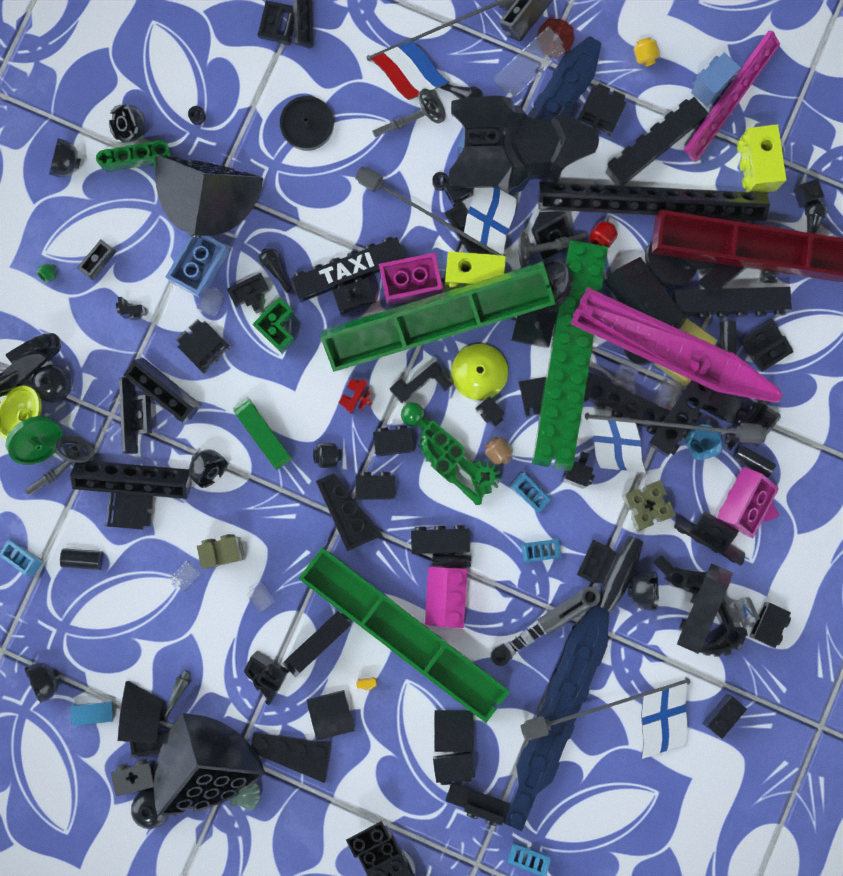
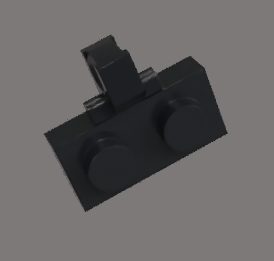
M261 273L227 289L235 307L245 303L247 307L251 305L256 314L263 311L258 302L262 300L261 295L270 291Z

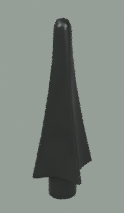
M184 670L182 675L177 676L163 719H167L172 708L192 680L189 679L190 671Z

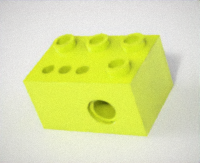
M778 124L747 128L737 142V151L741 154L740 170L744 174L742 179L743 189H746V192L758 193L777 191L786 181Z
M448 251L445 290L450 291L504 274L506 256ZM462 269H468L469 272H463Z

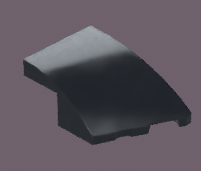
M125 681L117 741L158 743L159 724L163 720L164 700L138 687L131 681Z

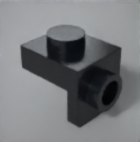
M122 296L118 297L116 310L124 319L139 320L142 316L147 315L146 308L142 304L127 306L126 299Z

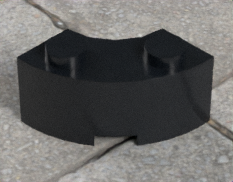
M699 384V389L701 391L705 392L709 390L708 387ZM713 390L710 395L713 399L707 407L703 405L701 410L710 413L717 419L734 424L744 403L738 399V395ZM692 398L688 400V402L694 407L698 406V402L696 399Z

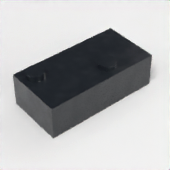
M641 257L617 268L604 281L619 302L664 323L676 327L686 318Z
M711 563L699 593L694 592L690 603L693 606L688 618H683L679 626L682 632L677 645L696 654L700 653L730 585L733 572Z

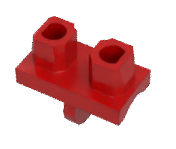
M353 378L350 379L347 388L355 392L353 397L351 398L343 394L338 402L346 408L348 413L353 414L359 401H361L358 406L360 410H363L365 405L372 406L373 403L369 401L370 392L366 391L364 397H362L368 385L367 381L363 379L361 381Z

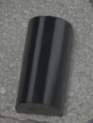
M100 239L77 269L93 281L117 251Z
M722 321L720 322L719 348L730 353L733 352L736 355V322Z
M739 446L733 457L734 460L754 471L762 473L767 478L777 466L775 463L744 446Z
M63 548L60 553V567L101 570L103 551Z

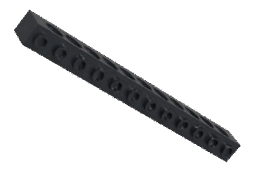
M539 182L538 209L639 215H657L661 210L718 219L766 221L770 207L767 193L559 182Z

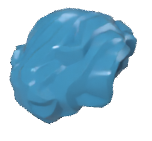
M706 423L694 424L695 426L712 427ZM691 429L685 438V445L695 460H705L718 456L723 448L719 432Z

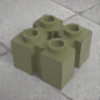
M661 480L643 486L644 492L636 489L621 495L627 510L632 508L634 512L631 520L636 531L654 525V519L657 522H662L676 516L670 501L665 502L662 497L666 495V491ZM647 500L652 504L651 510L645 508Z
M235 534L220 536L221 540L219 541L213 538L202 540L201 545L196 546L201 569H209L246 560L241 537H236Z

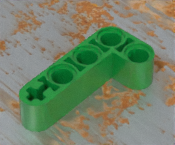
M158 140L101 150L96 155V162L106 172L153 164L155 169L156 156H172V152L166 142ZM160 149H166L165 153L158 154ZM142 152H147L145 157L140 158ZM124 155H129L128 159L121 161Z
M249 397L233 407V412L276 471L292 460Z

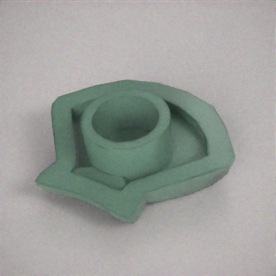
M257 781L249 788L245 786L238 790L239 794L230 799L231 807L239 805L247 810H254L260 800V788Z

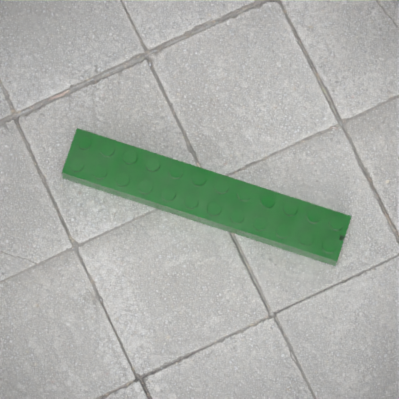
M570 240L565 263L572 270L573 284L568 297L557 308L531 464L549 467L552 459H556L553 468L571 471L574 465L594 335L571 325V322L587 288L601 293L608 247Z
M540 262L322 330L320 338L333 372L552 306L556 303L544 262Z
M322 547L298 578L485 723L489 721L497 710L496 706L493 705L494 702L500 706L510 691L507 687Z

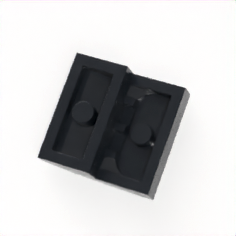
M773 319L767 320L739 338L745 351L760 372L767 370L794 352L786 336L781 334Z
M345 690L307 699L308 710L317 741L354 731Z
M434 710V752H474L473 713L471 711Z

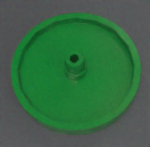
M46 416L31 417L18 423L9 432L5 442L6 451L10 458L18 464H37L50 458L56 452V442L63 437V433L57 422L52 418Z

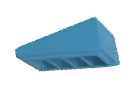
M521 472L509 485L537 513H540L552 500L525 473ZM523 481H526L520 488H518V486ZM530 485L531 488L524 494L523 492ZM536 491V495L530 500L529 497ZM540 496H542L543 499L537 505H535L534 503L538 500Z
M8 539L0 552L1 558L25 576L33 577L43 563L40 558L11 539ZM12 548H15L13 553L9 557L8 554L10 553Z
M559 539L521 544L523 563L562 558ZM554 543L556 555L551 553L550 544ZM545 544L547 546L548 556H544L543 545ZM538 545L540 550V557H537L535 546ZM530 546L532 548L533 558H529L528 547Z
M512 843L507 863L534 874L546 876L551 856ZM520 850L518 861L514 860L516 852ZM527 853L526 863H522L524 854ZM532 856H535L536 858L534 861V865L531 866L530 863ZM540 859L543 860L541 869L538 868Z

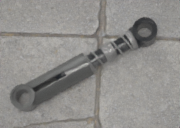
M593 587L583 588L538 618L535 626L529 627V630H524L521 634L519 633L520 636H515V639L511 642L508 641L505 644L502 643L493 647L490 652L492 662L498 666L506 665L517 651L520 652L523 647H528L538 637H542L543 634L550 635L589 608L597 605L600 601L599 591ZM588 591L594 594V599L591 602L585 600V594ZM581 602L580 605L565 613L566 610H568L575 604ZM499 650L505 652V658L501 661L495 659V653Z

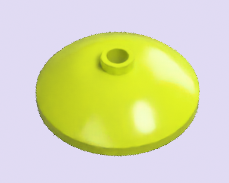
M473 344L465 347L457 354L452 364L451 377L454 386L463 396L472 400L482 401L489 396L493 398L504 388L508 378V366L503 355L494 347L486 344ZM482 367L484 372L478 373L476 369Z
M19 386L12 389L2 399L0 403V436L6 440L9 432L21 421L41 416L42 403L36 390L28 386Z

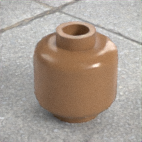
M494 437L485 445V455L493 464L499 465L502 463L505 465L512 459L513 448L503 437Z

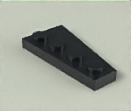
M334 473L316 481L347 552L383 536Z
M253 732L251 746L258 756L325 783L331 747L330 742Z

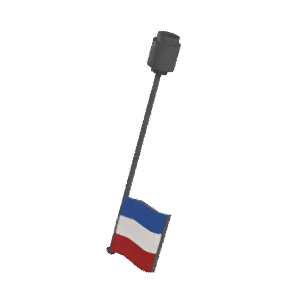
M496 0L495 3L369 56L368 54L366 59L369 62L372 60L386 74L396 90L407 100L418 97L422 89L432 91L450 82L436 70L426 54L413 41L497 5L499 8H503L504 11L508 10L516 0Z

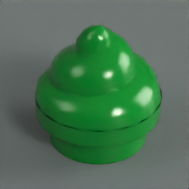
M40 265L39 270L36 271L38 277L45 283L52 282L56 277V265Z

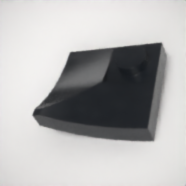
M532 311L517 316L511 341L549 348L557 312L539 313Z

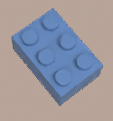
M189 236L165 277L169 282L202 300L229 255L230 250L226 245L210 236H201V238Z

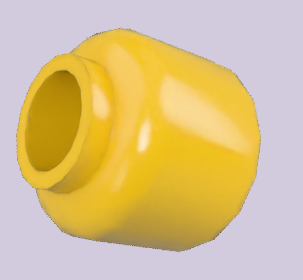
M651 37L637 41V45L633 48L637 63L645 64V67L656 64L655 60L660 57L657 41L651 39Z

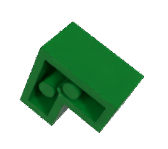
M279 297L252 325L281 354L295 342L294 338L283 328L295 313Z

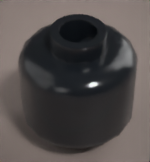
M319 443L313 449V461L320 468L336 467L338 461L342 460V451L338 449L335 443Z

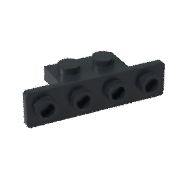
M121 377L119 378L122 453L138 454L137 435L152 433L151 401L147 395L135 396V385L128 378Z
M758 400L750 406L749 412L738 421L737 426H740L741 423L761 424L762 427H766L767 436L781 419V414L767 406L770 401ZM728 433L724 442L726 448L731 451L739 441V438H736L734 433Z
M706 511L703 512L696 524L679 515L676 517L673 527L678 532L686 534L697 543L707 546L713 552L719 553L728 558L729 561L742 566L745 552L731 545L738 535V529Z
M454 782L450 784L445 799L448 803L464 808V812L467 813L468 817L473 819L480 817L485 819V823L492 826L502 825L511 804Z

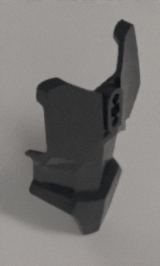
M484 96L451 101V115L465 128V145L460 156L449 170L448 184L451 189L498 188L509 194L512 189L519 187L528 179L549 178L554 182H558L565 167L581 158L596 153L599 145L598 132L595 128L565 113L553 117L551 121L530 118L520 106L514 105L511 98L505 96ZM472 135L477 136L474 140L470 139ZM491 135H495V136H496V138L493 139V140L490 139L489 137H490Z

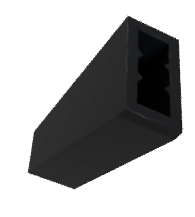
M337 611L286 658L282 664L296 678L351 626L349 623L350 619L345 614Z

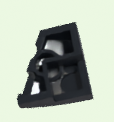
M257 650L250 657L244 673L253 681L256 690H261L266 698L265 703L270 705L284 683L289 670Z

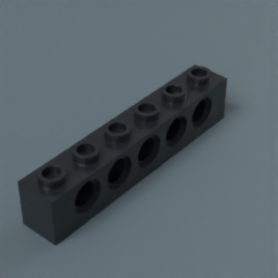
M588 372L584 402L589 400L595 403L594 406L603 411L607 409L612 412L613 416L618 418L645 420L644 413L649 412L652 414V421L662 422L669 414L670 410ZM593 387L600 389V396L596 397L592 394L591 390ZM609 396H616L618 404L612 405L609 402ZM627 404L634 405L635 413L627 411ZM680 415L677 416L679 423L684 424L687 422L686 418ZM636 423L637 427L641 425L647 428L646 431L652 435H654L660 427L657 425ZM669 430L666 432V437L669 440L676 439V433Z
M691 380L663 422L681 424L677 421V416L682 414L687 417L685 425H690L692 421L696 423L702 415L699 412L703 405L707 407L713 399L710 396L713 389L709 388L708 391H701L699 389L700 383ZM689 399H696L698 406L695 408L688 405ZM660 426L648 445L668 458L670 454L675 455L680 447L677 443L681 437L685 439L691 429ZM669 430L674 431L676 439L669 440L666 437V432Z
M86 461L75 462L70 473L71 485L74 490L187 499L192 485L189 469Z

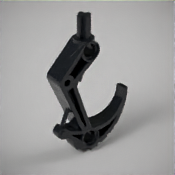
M44 333L36 336L5 354L12 364L0 373V397L7 395L12 389L21 386L36 370L41 368L47 361L50 362L60 352L62 342L57 334Z
M662 555L653 561L664 573V579L671 587L681 588L692 594L694 592L699 593L700 589L697 587L702 586L707 572L674 568ZM676 573L681 576L679 584H675L672 579ZM723 598L716 614L723 630L713 641L703 644L700 653L706 656L720 657L721 654L724 656L731 655L733 649L739 651L742 648L745 638L748 636L747 630L744 627L745 617L743 608L737 609L727 604ZM728 609L736 612V615L733 619L731 618ZM731 630L736 633V637L732 641L728 639V633Z

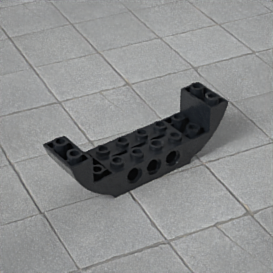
M380 821L346 839L354 858H359L367 876H415L402 848L385 822Z

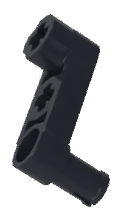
M435 361L408 385L401 378L389 390L403 404L431 379H435L444 391H447L454 383L445 375L444 369Z

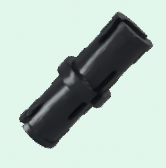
M454 553L449 555L432 554V566L471 568V563L466 562L471 561V555H454Z

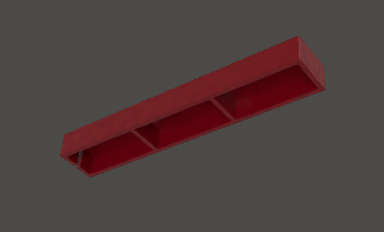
M661 210L655 216L651 249L653 254L843 282V238Z

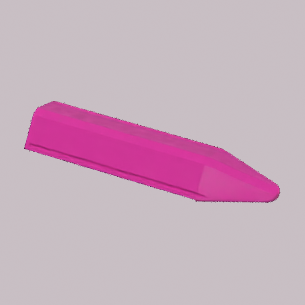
M587 288L580 300L578 309H576L573 315L574 318L571 325L717 392L770 402H779L782 398V393L778 387L733 352L725 351L590 288Z

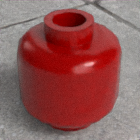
M605 221L599 222L590 232V242L594 245L610 248L618 237L615 225Z

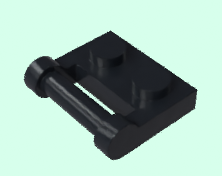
M266 0L257 34L258 38L290 45L292 40L290 36L294 24L293 6ZM283 12L288 13L284 34L281 35L278 33Z

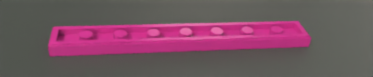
M774 31L766 33L684 148L691 161H698L780 46Z

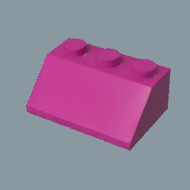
M435 253L379 264L387 306L421 300L443 293Z
M743 467L732 489L729 491L726 501L720 508L717 518L753 539L779 488L762 473Z
M428 567L425 625L464 628L467 569Z

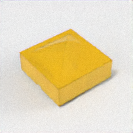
M375 677L358 679L356 681L357 689L361 688L365 691H369L377 686V679Z

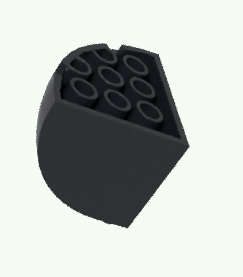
M156 156L155 181L160 204L168 219L179 229L190 233V237L201 238V236H214L230 231L248 216L259 197L263 177L245 171H235L234 168L190 159L188 161L179 157Z
M182 713L168 732L157 760L154 779V800L157 815H180L182 811L190 809L197 812L239 794L238 790L245 786L249 788L265 773L259 756L246 739L228 725L207 716Z

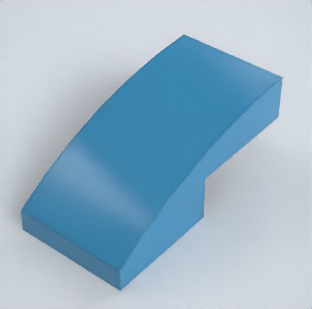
M111 701L70 706L72 726L113 722Z

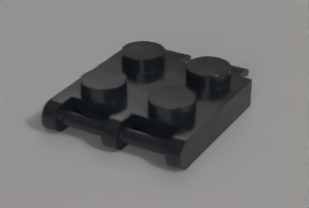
M599 83L597 88L592 87L577 120L606 132L611 137L627 103L624 101L626 95L615 90L612 95H609L610 88Z
M197 319L188 327L192 331L191 334L185 330L176 339L180 343L177 347L205 374L207 372L206 369L214 362H217L218 358L227 349L230 350L231 347L206 321L202 323Z
M110 493L109 505L106 507L108 509L107 523L104 526L144 530V526L151 525L152 513L145 511L146 509H152L154 496L116 493L115 505L113 506L114 493ZM112 510H114L113 523H111Z

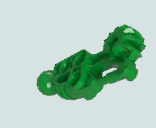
M410 402L403 406L400 416L404 424L418 426L423 430L420 436L422 439L418 446L421 447L420 453L421 455L424 454L425 461H429L431 463L430 466L449 483L456 485L475 505L482 504L484 494L492 493L490 485L492 484L495 488H498L499 486L494 481L502 480L500 477H495V475L501 473V470L493 471L497 465L494 464L489 468L490 461H486V467H483V463L480 460L473 464L464 456L465 449L462 444L434 420L430 422L424 417L425 412L420 404ZM439 434H444L447 437V442L443 445L436 442V437ZM455 446L460 447L462 450V454L459 457L451 455V449ZM441 461H446L449 464V469L445 472L438 469V464ZM456 465L470 476L476 494L457 479ZM482 472H489L490 481L485 480L477 486L482 478L480 474Z

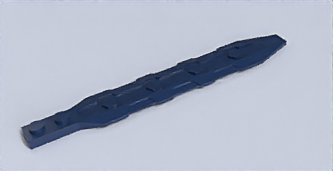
M589 36L561 59L546 88L535 100L528 117L551 121L553 117L562 113L568 116L571 115V110L581 94L585 93L595 77L601 42ZM530 179L519 187L512 189L509 195L513 196L524 190Z
M597 605L593 606L571 631L557 672L553 674L549 684L550 689L536 717L543 716L544 719L548 718L549 722L579 713L590 691L589 686L596 669L600 666L608 647L609 611ZM576 718L551 725V730L548 731L549 735L531 741L530 739L528 740L516 765L518 787L503 821L504 824L519 831L523 830L537 794L554 780L565 745L571 738L575 728Z

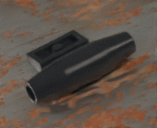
M629 535L617 554L610 547L592 540L577 575L593 583H603L598 607L612 613L625 594L639 562L644 543L642 540Z

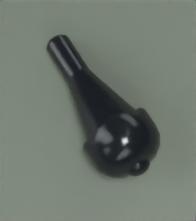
M447 84L440 87V89L452 93L459 99L484 97L483 91L476 86L462 87Z
M821 201L811 202L805 209L807 233L816 234L823 219L827 216V207Z
M264 248L258 257L260 265L263 268L265 267L279 281L286 293L290 292L292 288L285 278L279 253L273 248Z

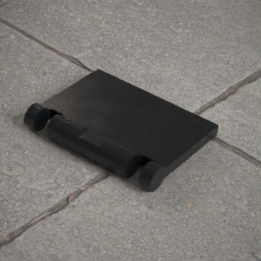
M546 377L518 382L526 417L530 416L529 408H533L534 415L540 414Z

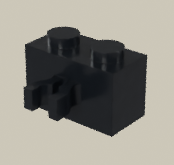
M360 277L353 280L351 284H339L332 290L340 315L376 303L368 278Z
M583 451L580 453L578 461H574L571 471H564L561 479L562 482L580 489H584L592 484L595 474H592L593 468L585 466L589 453Z

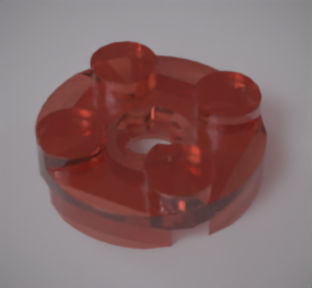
M547 19L540 26L537 33V43L542 53L549 57H559L564 53H568L574 42V29L564 20ZM557 34L560 40L552 41L551 35Z

